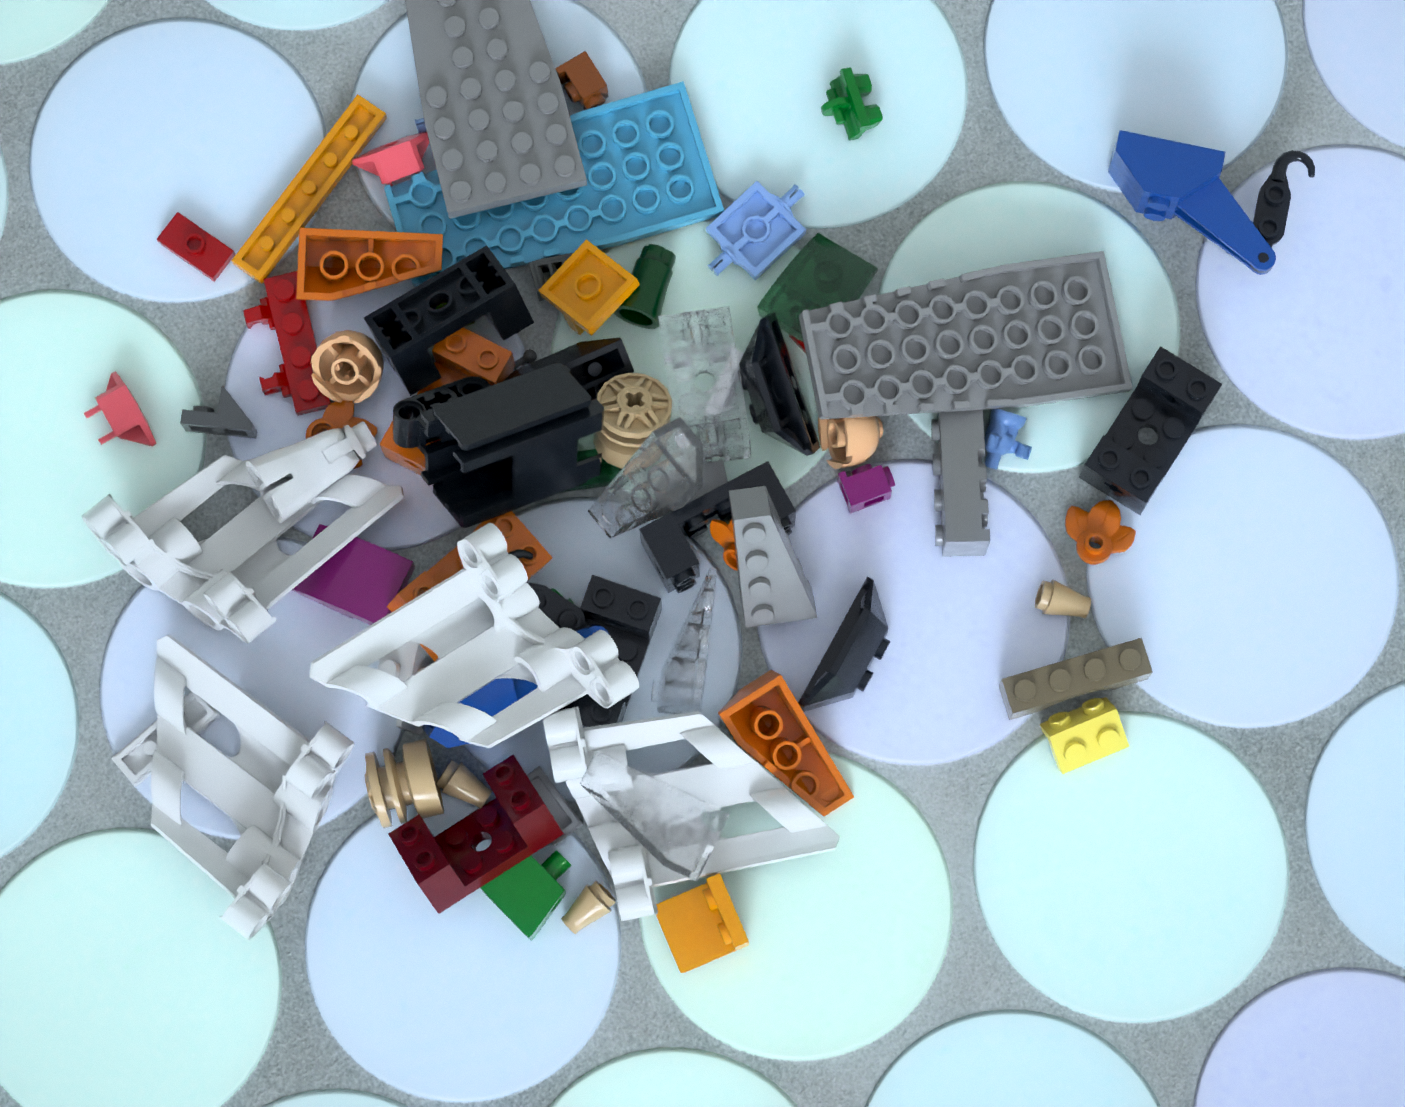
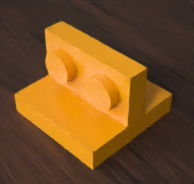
M586 239L538 291L541 297L562 312L572 330L579 335L586 331L592 336L640 284L636 277Z

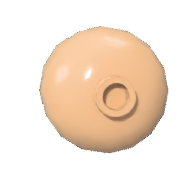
M352 330L336 331L320 343L311 358L313 370L311 376L314 384L323 395L335 402L341 403L345 400L360 403L373 394L382 380L384 369L382 352L373 339L361 332Z
M871 416L821 420L818 417V434L821 449L825 451L829 448L830 456L832 457V459L826 460L828 464L834 469L863 464L869 460L878 447L879 438L883 435V425L880 418Z

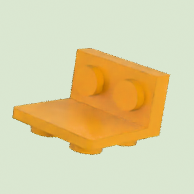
M720 873L707 878L705 884L656 904L658 910L656 917L680 973H686L749 946V940Z

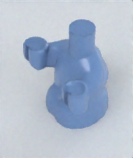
M1001 409L991 410L990 423L984 437L985 450L987 452L984 462L986 467L997 470L1001 456L1009 453L1015 454L1016 457L1029 459L1032 447L1015 440L1018 430L1024 426L1027 420L1026 417Z

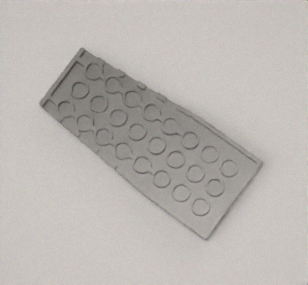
M405 0L424 122L449 219L586 186L587 179L563 89L531 1Z
M1104 251L995 266L961 274L955 278L938 279L924 285L911 288L910 286L880 295L872 294L858 300L845 303L837 302L827 307L810 311L807 309L799 314L818 417L821 420L1030 407L1124 393L1133 389Z

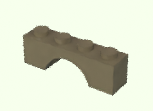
M1138 638L1003 678L1000 681L999 690L1008 718L1013 720L1043 711L1055 704L1077 696L1107 689L1114 690L1148 680L1153 671L1143 640Z

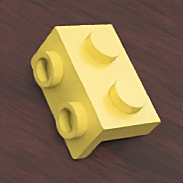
M1107 697L1089 699L1082 704V707L1070 712L1055 713L1049 717L1048 721L1040 724L1042 732L1048 738L1058 770L1062 774L1129 747L1118 711Z

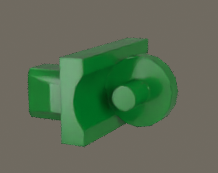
M849 67L841 69L839 71L840 76L830 82L831 89L826 91L828 102L824 103L820 109L823 116H834L837 125H844L850 141L859 139L866 130L878 126L883 120V116L877 104L864 106L862 97L868 96L872 91L869 75L853 74L852 68Z

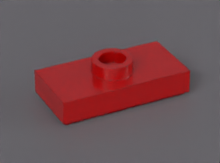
M179 212L175 214L156 239L163 247L214 282L236 255L234 250Z

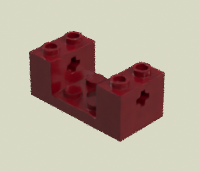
M514 754L482 774L496 796L495 799L485 804L482 808L477 809L436 836L431 832L420 814L388 833L416 883L438 914L564 835ZM487 839L491 840L488 848L476 851V847L480 842Z

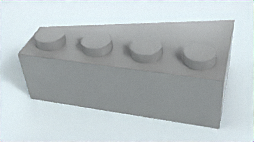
M983 410L938 412L937 419H931L932 441H938L939 454L932 455L933 476H939L940 489H934L933 493L934 511H941V525H935V546H942V557L985 556L990 544V529H985L988 524L989 508L988 499H984L987 473L986 465L982 462V457L985 456Z
M766 486L730 490L729 498L745 627L818 618L812 587L804 575L803 567L794 553L789 536L784 531L781 519Z

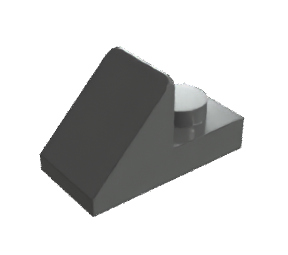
M224 386L221 387L218 413H215L213 408L207 406H193V410L182 409L180 424L186 432L257 438V430Z

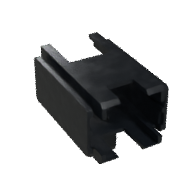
M556 362L492 386L483 378L471 376L401 400L393 407V440L398 446L403 448H419L425 456V471L421 472V477L428 486L434 484L433 494L461 527L468 528L582 485L589 479L599 476L602 466V453L577 462L578 439L602 430L604 407L597 399L591 401V396L571 375V370L565 364ZM439 439V441H437V442H434V443H431V444L426 445L427 443H430V442H433V441Z

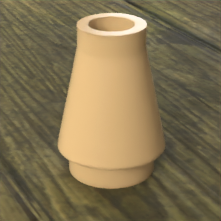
M1053 579L1050 582L1044 580L1041 582L1035 598V608L1042 610V614L1077 616L1085 619L1091 606L1090 597L1083 596Z
M453 760L449 762L436 782V785L443 789L441 793L473 804L478 808L483 807L492 793V790L486 787L462 762L457 764Z
M596 880L591 886L587 884L561 920L574 934H577L581 929L612 911L610 907L616 903V900Z

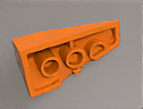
M299 228L296 299L335 301L442 271L443 234Z
M772 669L741 688L718 712L735 743L822 816L828 815L854 798V795L781 674Z

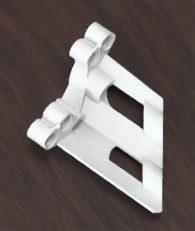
M223 455L134 517L128 509L124 512L113 500L110 493L81 517L105 550L119 561L121 567L131 577L152 590H159L180 603L205 625L218 631L226 628L242 641L249 644L277 621L276 617H271L267 611L271 606L404 498L401 485H385L372 478L359 475H345L282 523H279L274 518L261 495L211 537L197 542L180 521L225 485H242L259 491L246 466V461L250 459L242 461ZM324 500L340 502L351 507L294 555L285 554L277 546V538Z
M493 523L484 525L457 542V549L464 569L311 661L309 674L310 678L328 688H339L361 696L368 702L366 706L418 727L425 724L445 729L456 735L461 741L489 749L586 694L602 707L610 708L639 688L635 672L627 663L618 659L617 646L607 632L598 630L585 639L570 628H559L538 608L540 604L539 598L527 583L528 576L523 564L516 556L508 554L506 540L502 532ZM408 641L422 644L438 656L437 661L405 681H401L384 671L368 667ZM515 678L533 682L537 685L535 690L494 716L459 703L495 679Z
M168 634L157 639V658L154 672L157 741L151 769V826L234 898L224 914L219 916V918L247 940H250L275 915L279 905H283L289 896L312 836L321 824L329 807L336 776L350 755L355 743L326 721H324V726L310 741L176 638ZM185 687L236 725L241 741L239 752L234 757L226 756L185 724ZM183 781L227 814L236 825L241 836L232 846L229 853L182 818L181 790Z
M577 706L558 710L542 719L555 783L565 781L579 806L596 847L613 879L621 921L658 914L653 887L836 850L840 836L699 711L583 728L579 707ZM686 739L711 761V763L656 774L628 765L626 751ZM756 801L784 827L724 838L705 826L702 821V813L712 809Z

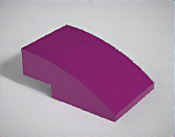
M319 524L313 538L328 526ZM355 537L291 591L349 618H356L372 625L392 613L387 608V605L407 586L415 565L413 561Z

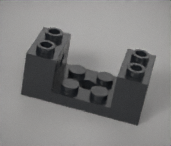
M487 245L364 317L384 357L410 396L442 378L427 349L468 324L473 323L483 315L487 317L503 341L534 323L516 284ZM447 303L444 307L436 309L440 304Z
M1160 346L1106 435L1102 436L1086 461L1079 478L1138 515H1141L1213 402L1222 383ZM1145 427L1152 428L1157 433V442L1152 445L1143 444L1138 438V431Z
M769 461L639 529L641 544L668 593L674 590L682 593L697 584L695 579L700 577L699 561L685 536L692 539L708 530L707 525L711 523L712 519H720L725 522L732 518L729 498L730 490L766 486L781 519L785 533L788 536L792 533L791 528L795 526L796 510Z
M592 575L580 607L584 613L585 622L588 625L598 624L608 631L617 646L618 659L627 663L638 678L662 611L661 598ZM632 693L610 708L602 707L586 694L560 710L578 706L583 728L619 723L623 721Z

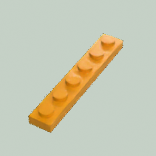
M357 94L231 260L233 265L262 284L264 282L263 279L267 278L298 237L299 228H305L353 164L352 160L360 155L387 119L386 113Z

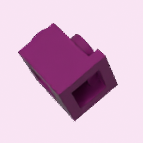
M866 464L851 471L852 476L847 477L845 471L838 473L837 482L850 514L891 498V487L895 486V482L888 466L882 468V465L872 468L871 464Z

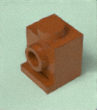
M586 51L555 68L560 83L564 86L570 100L573 103L579 101L584 110L603 105L606 101L605 98L609 97L607 84Z

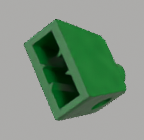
M557 850L541 865L531 855L480 887V889L532 941L565 897V889L556 880L571 867V864Z

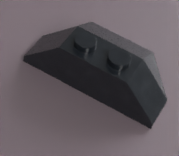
M775 312L769 313L760 319L741 358L738 379L744 391L748 390L752 402L749 405L750 414L753 422L756 425H760L762 433L806 456L812 455L820 448V444Z
M617 337L576 343L513 371L504 381L557 362L565 364L571 370V375L591 396L592 401L597 399V394L605 382L617 375L633 373L634 369L622 339Z
M868 576L798 702L803 712L853 698L857 689L864 692L873 676V672L868 670L874 658L879 660L883 658L891 642L886 639L889 628L874 580Z

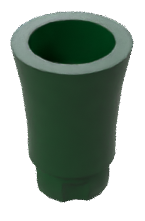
M649 244L644 246L640 258L636 259L631 273L637 278L640 285L619 306L614 314L623 321L641 328H658L666 292L673 275L672 268L675 264L676 255L659 245Z

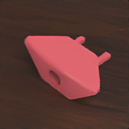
M427 131L406 136L374 148L353 159L352 163L354 166L379 176L382 184L393 186L392 181L413 173H420L425 168L422 158L429 145Z
M117 372L111 373L106 392L95 397L98 405L84 413L85 417L89 418L102 411L113 429L112 432L98 439L100 444L102 445L118 436L120 439L153 447L156 441L146 417Z

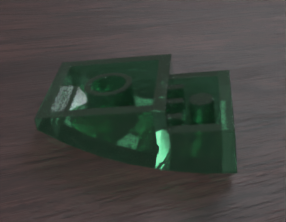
M817 233L788 264L757 306L759 316L763 318L767 314L775 312L780 329L804 343L799 314L807 309L810 311L827 307L837 302L845 303L858 300L877 273L878 268Z

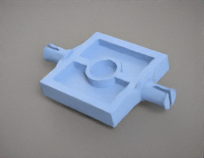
M756 181L706 227V232L719 244L722 251L718 257L707 265L711 271L714 270V274L719 276L733 262L742 267L756 281L806 234V229L794 218L790 209L799 199L805 196L804 192L794 184L787 193L779 198L769 193Z

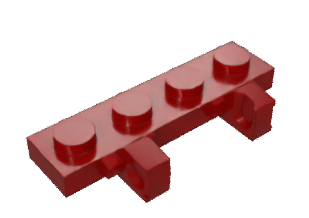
M297 270L263 279L268 297L259 299L261 305L245 309L243 313L248 329H251L253 324L262 323L263 325L269 324L270 330H276L284 364L279 365L280 372H274L272 377L266 379L259 377L261 388L265 396L282 392L283 398L292 397L295 412L299 416L326 409L331 404V400L320 392L311 376L313 373L311 358L318 347L306 300L296 299Z

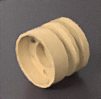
M625 373L614 376L603 384L597 394V400L604 407V422L602 430L594 433V445L598 454L602 453V458L607 463L620 469L638 470L650 467L659 461L667 450L672 409L671 396L668 389L659 380L646 374Z
M427 739L403 744V761L396 763L389 748L383 749L385 766L381 767L374 751L365 753L366 773L364 777L371 807L378 816L383 829L392 827L390 811L392 809H396L400 823H406L407 806L412 804L417 814H420L423 819L444 814L441 790L436 785L438 777Z

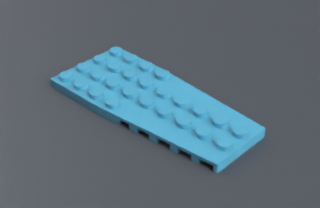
M684 81L570 115L587 179L586 186L451 219L448 217L437 169L426 174L423 172L412 175L410 180L394 186L388 184L384 187L397 232L443 234L442 271L486 245L503 268L508 269L529 264L528 262L574 253L586 239L598 249L634 242L718 217L724 212V207ZM442 271L411 279L412 284L416 287Z

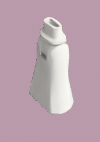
M362 421L353 427L346 425L342 429L326 430L295 444L270 451L246 461L249 475L272 515L279 523H282L334 482L348 474L359 460L366 457L365 453L377 446V443L365 422Z

